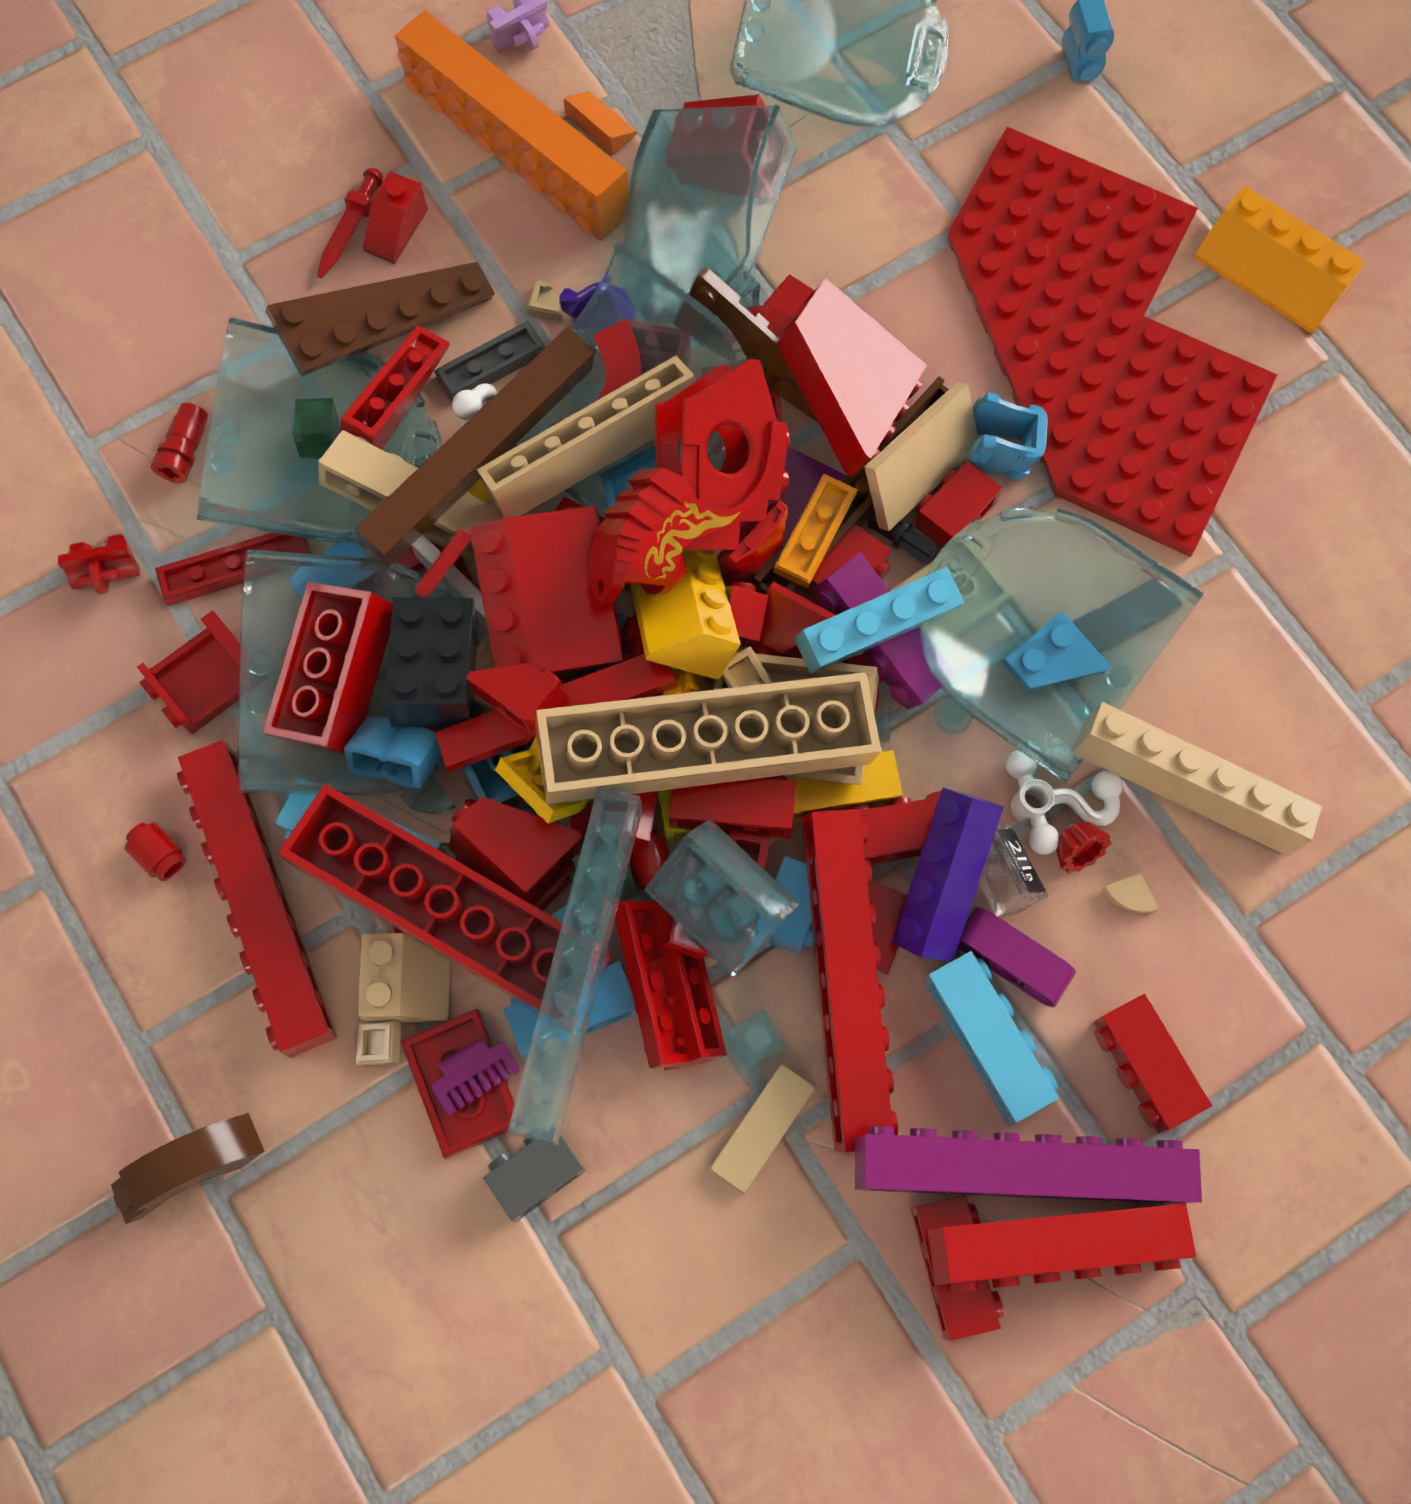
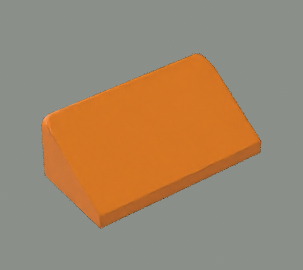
M590 91L570 95L563 99L565 115L612 155L637 135L635 129Z

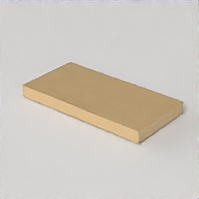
M957 382L864 466L879 528L890 531L928 493L941 483L942 479L952 468L958 467L964 461L966 454L975 441L978 440L968 384Z

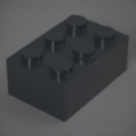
M393 598L384 706L392 727H451L473 718L474 691L465 678L471 671H476L479 622L473 598Z

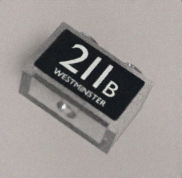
M998 825L979 881L996 917L1018 914L1049 896L1013 826Z

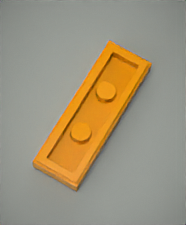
M823 474L774 566L773 572L808 589L858 489Z

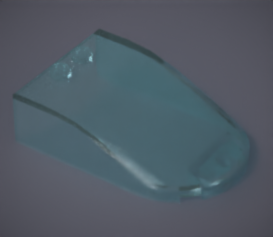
M779 105L658 109L652 111L633 164L628 189L621 261V282L623 288L631 295L635 307L644 315L660 321H676L698 273L704 266L709 268L735 292L747 280L755 265L798 149L795 138Z

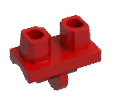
M122 534L108 536L105 540V546L92 548L90 544L85 542L70 544L67 554L58 555V565L64 570L72 589L93 585L97 594L100 595L109 592V582L140 576V567Z

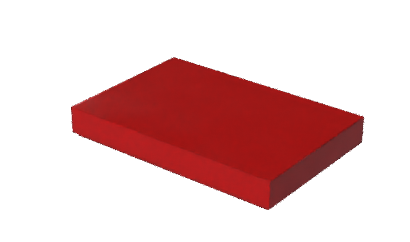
M478 1008L400 1041L443 1158L445 1159L524 1125L507 1080L501 1077L494 1064L492 1066L501 1079L499 1086L493 1084L484 1070L492 1085L491 1091H485L477 1076H474L483 1091L481 1097H476L468 1082H465L474 1097L472 1103L466 1102L457 1087L456 1089L465 1103V1106L459 1109L450 1094L447 1093L456 1108V1112L453 1115L446 1113L432 1089V1084L444 1077L438 1065L440 1062L481 1037L488 1048L493 1047Z

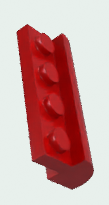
M661 897L652 902L623 901L614 905L613 910L649 1069L664 1068V1071L673 1070L727 1056L704 957L699 960L663 946L673 897Z

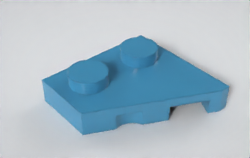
M1063 611L1058 613L1001 662L1026 691L1044 688L1055 683L1061 684L1074 681L1077 678L1089 675L1103 674L1112 667Z

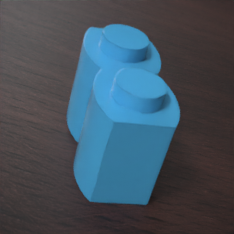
M1077 0L1070 10V26L1062 37V47L1073 81H1089L1097 78L1103 71L1106 64L1105 53L1113 43L1114 31L1104 0Z
M378 716L366 717L344 747L347 769L366 778H385L393 784L406 788H421L441 757V750L436 734L425 727H392L389 718Z

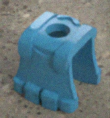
M986 392L984 397L979 396L972 406L977 435L983 436L972 445L964 458L963 464L968 460L982 472L1006 474L1009 479L1022 480L1029 474L1031 466L1038 462L1045 452L1048 425L1047 414L1039 406L1021 407L1001 400L999 394ZM997 436L1020 439V445L1003 440Z

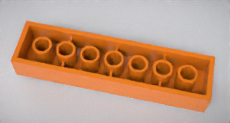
M424 10L395 34L399 51L397 56L403 67L405 75L403 80L407 88L413 94H420L438 114L443 113L450 118L460 132L464 134L467 132L476 139L479 146L485 152H492L497 156L507 170L511 173L516 172L523 177L533 191L536 193L541 192L549 198L559 212H566L575 219L578 226L585 233L589 234L591 232L602 241L630 215L627 170L427 11Z

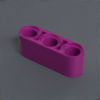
M975 907L968 917L958 948L964 953L972 951L975 958L983 959L991 971L1038 1002L1048 1007H1055L1074 978L1076 970L1065 960L984 908Z

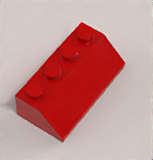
M307 582L263 733L318 750L345 755L344 747L365 720L390 635L393 604L370 591Z

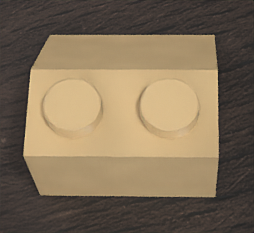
M405 933L362 934L358 1017L364 1022L395 1020L401 1022V1024L444 1023L450 1020L451 961Z

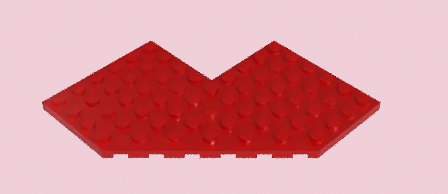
M1006 127L949 229L947 241L951 250H954L960 263L959 270L968 291H971L977 304V313L985 332L989 333L995 346V356L1003 375L1008 377L1013 389L1012 396L1016 405L1029 408L1030 405H1036L1043 408L1047 414L1046 449L1039 461L1044 463L1052 492L1055 496L1191 557L1278 374L1144 316L1198 207Z

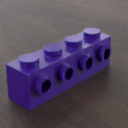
M942 788L914 877L910 883L904 908L897 923V929L892 941L893 944L919 957L949 962L954 960L1004 806L971 794Z

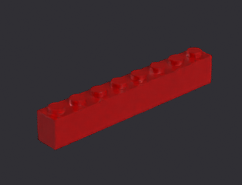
M222 739L179 756L178 760L182 771L177 772L178 781L184 793H190L194 806L189 807V812L196 828L203 829L206 841L201 843L202 850L210 865L215 864L219 877L214 879V884L221 900L228 901L231 914L226 917L230 930L235 938L240 936L244 951L239 953L246 973L248 975L253 974L258 987L253 989L252 993L260 1012L266 1011L271 1026L266 1027V1034L274 1051L279 1049L280 1053L291 1058L336 1039L335 1031L234 751Z
M860 809L811 812L802 817L834 1150L844 1153L855 1152V1137L868 1134V1127L870 1126L894 1127V1135H898L899 1130L896 1113L891 1111L889 1095L894 1091V1079L892 1071L886 1066L885 1051L889 1050L890 1045L889 1033L886 1026H882L881 1009L885 1006V993L883 986L878 984L876 967L880 966L881 954L878 943L873 941L872 926L876 924V908L874 902L869 901L868 885L872 881V869L869 860H865L863 844L867 842L868 830L866 821L861 819Z

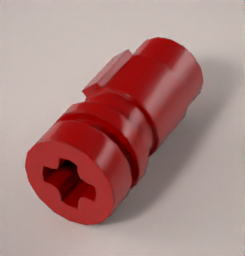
M182 403L167 431L166 440L159 444L157 453H155L150 466L152 471L161 478L175 483L187 481L195 461L194 451L199 446L209 418L208 413L203 408L192 403Z

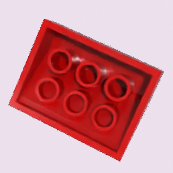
M589 506L509 517L470 527L494 668L529 663L540 672L543 668H546L557 677H562L625 661L615 602L599 603L589 587L588 556L591 548L590 544L594 537L592 534L600 525L597 507Z

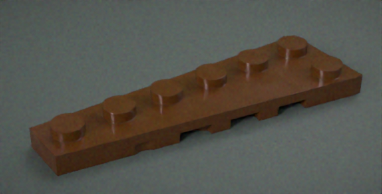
M473 262L268 305L265 312L299 374L303 377L408 334L417 325L425 327L492 299L495 292L479 263Z
M704 266L698 273L675 323L732 363L740 362L742 364L748 359L760 360L768 388L818 422L776 343L779 338L767 328L769 322L759 313L754 317L738 302L741 297L709 268Z

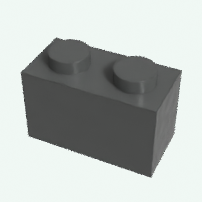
M544 1126L536 1129L523 1140L526 1147L513 1156L509 1151L505 1152L488 1165L491 1172L484 1176L483 1179L512 1222L522 1219L586 1172L554 1126L548 1131Z

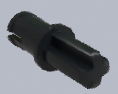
M875 511L867 522V527L890 540L893 548L903 549L924 564H929L939 550L936 544L913 530V524L910 522L904 524L899 521L890 531L879 528Z

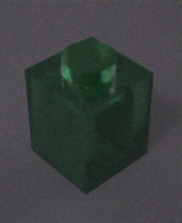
M333 398L295 399L292 435L300 458H321L339 435V419Z

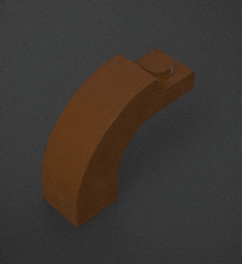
M249 1113L216 1122L181 1136L147 1153L118 1172L120 1178L112 1183L111 1187L114 1192L115 1204L121 1210L125 1223L128 1224L142 1219L169 1198L198 1183L243 1168L265 1152Z

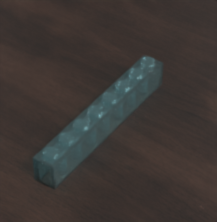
M601 787L597 789L508 1132L515 1136L558 1146L642 814L641 799L638 795Z

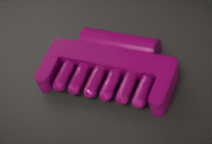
M481 1037L438 1064L444 1077L433 1083L432 1089L447 1114L453 1115L456 1112V1108L447 1093L450 1094L459 1109L465 1106L462 1097L456 1089L457 1087L466 1102L472 1103L474 1101V1097L465 1083L466 1081L476 1097L483 1095V1091L474 1076H477L485 1091H491L492 1085L484 1070L495 1086L501 1084V1079L492 1066L493 1064L504 1080L510 1078V1073L501 1059H504L512 1074L516 1075L520 1072V1067L504 1042H499L493 1047L488 1048Z

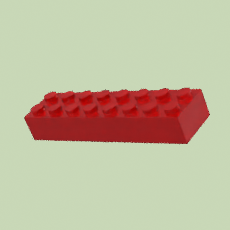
M325 783L277 852L293 867L567 1031L611 960L609 950Z

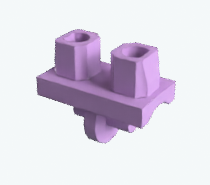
M513 0L514 9L508 13L499 6L486 12L493 46L498 53L523 43L531 51L539 47L537 36L544 33L545 29L550 27L546 13V0Z

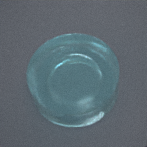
M946 695L935 706L934 722L946 734H961L969 728L972 722L973 707L961 695Z

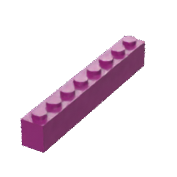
M870 1126L868 1127V1134L855 1137V1190L1172 1204L1202 1203L1199 1149H1183V1141L1157 1140V1147H1143L1142 1139L1117 1138L1116 1145H1102V1137L1077 1136L1075 1137L1076 1143H1061V1135L1037 1134L1035 1135V1142L1020 1141V1133L1013 1132L993 1133L994 1140L978 1139V1131L954 1130L952 1131V1138L936 1137V1129L912 1128L910 1129V1136L894 1135V1127Z

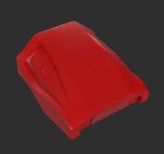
M781 500L768 505L766 521H750L740 530L742 535L739 538L738 550H721L716 556L722 578L729 586H732L733 582L752 583L754 576L781 549L788 515V507Z

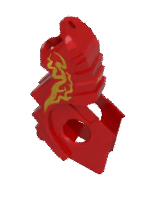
M748 359L733 370L731 366L719 365L665 402L655 403L656 468L641 469L627 480L631 486L616 496L617 502L603 513L606 519L592 534L594 537L590 544L591 548L588 556L589 587L599 603H613L621 593L625 583L640 585L646 593L651 595L667 594L686 575L683 550H738L741 522L766 521L768 501L780 500V494L787 490L789 476L784 468L786 451L790 442L789 432L787 431V423L777 421L760 360ZM714 430L720 434L726 452L724 464L720 471L712 466L707 454L708 439ZM682 436L681 462L679 463L677 448L679 439Z

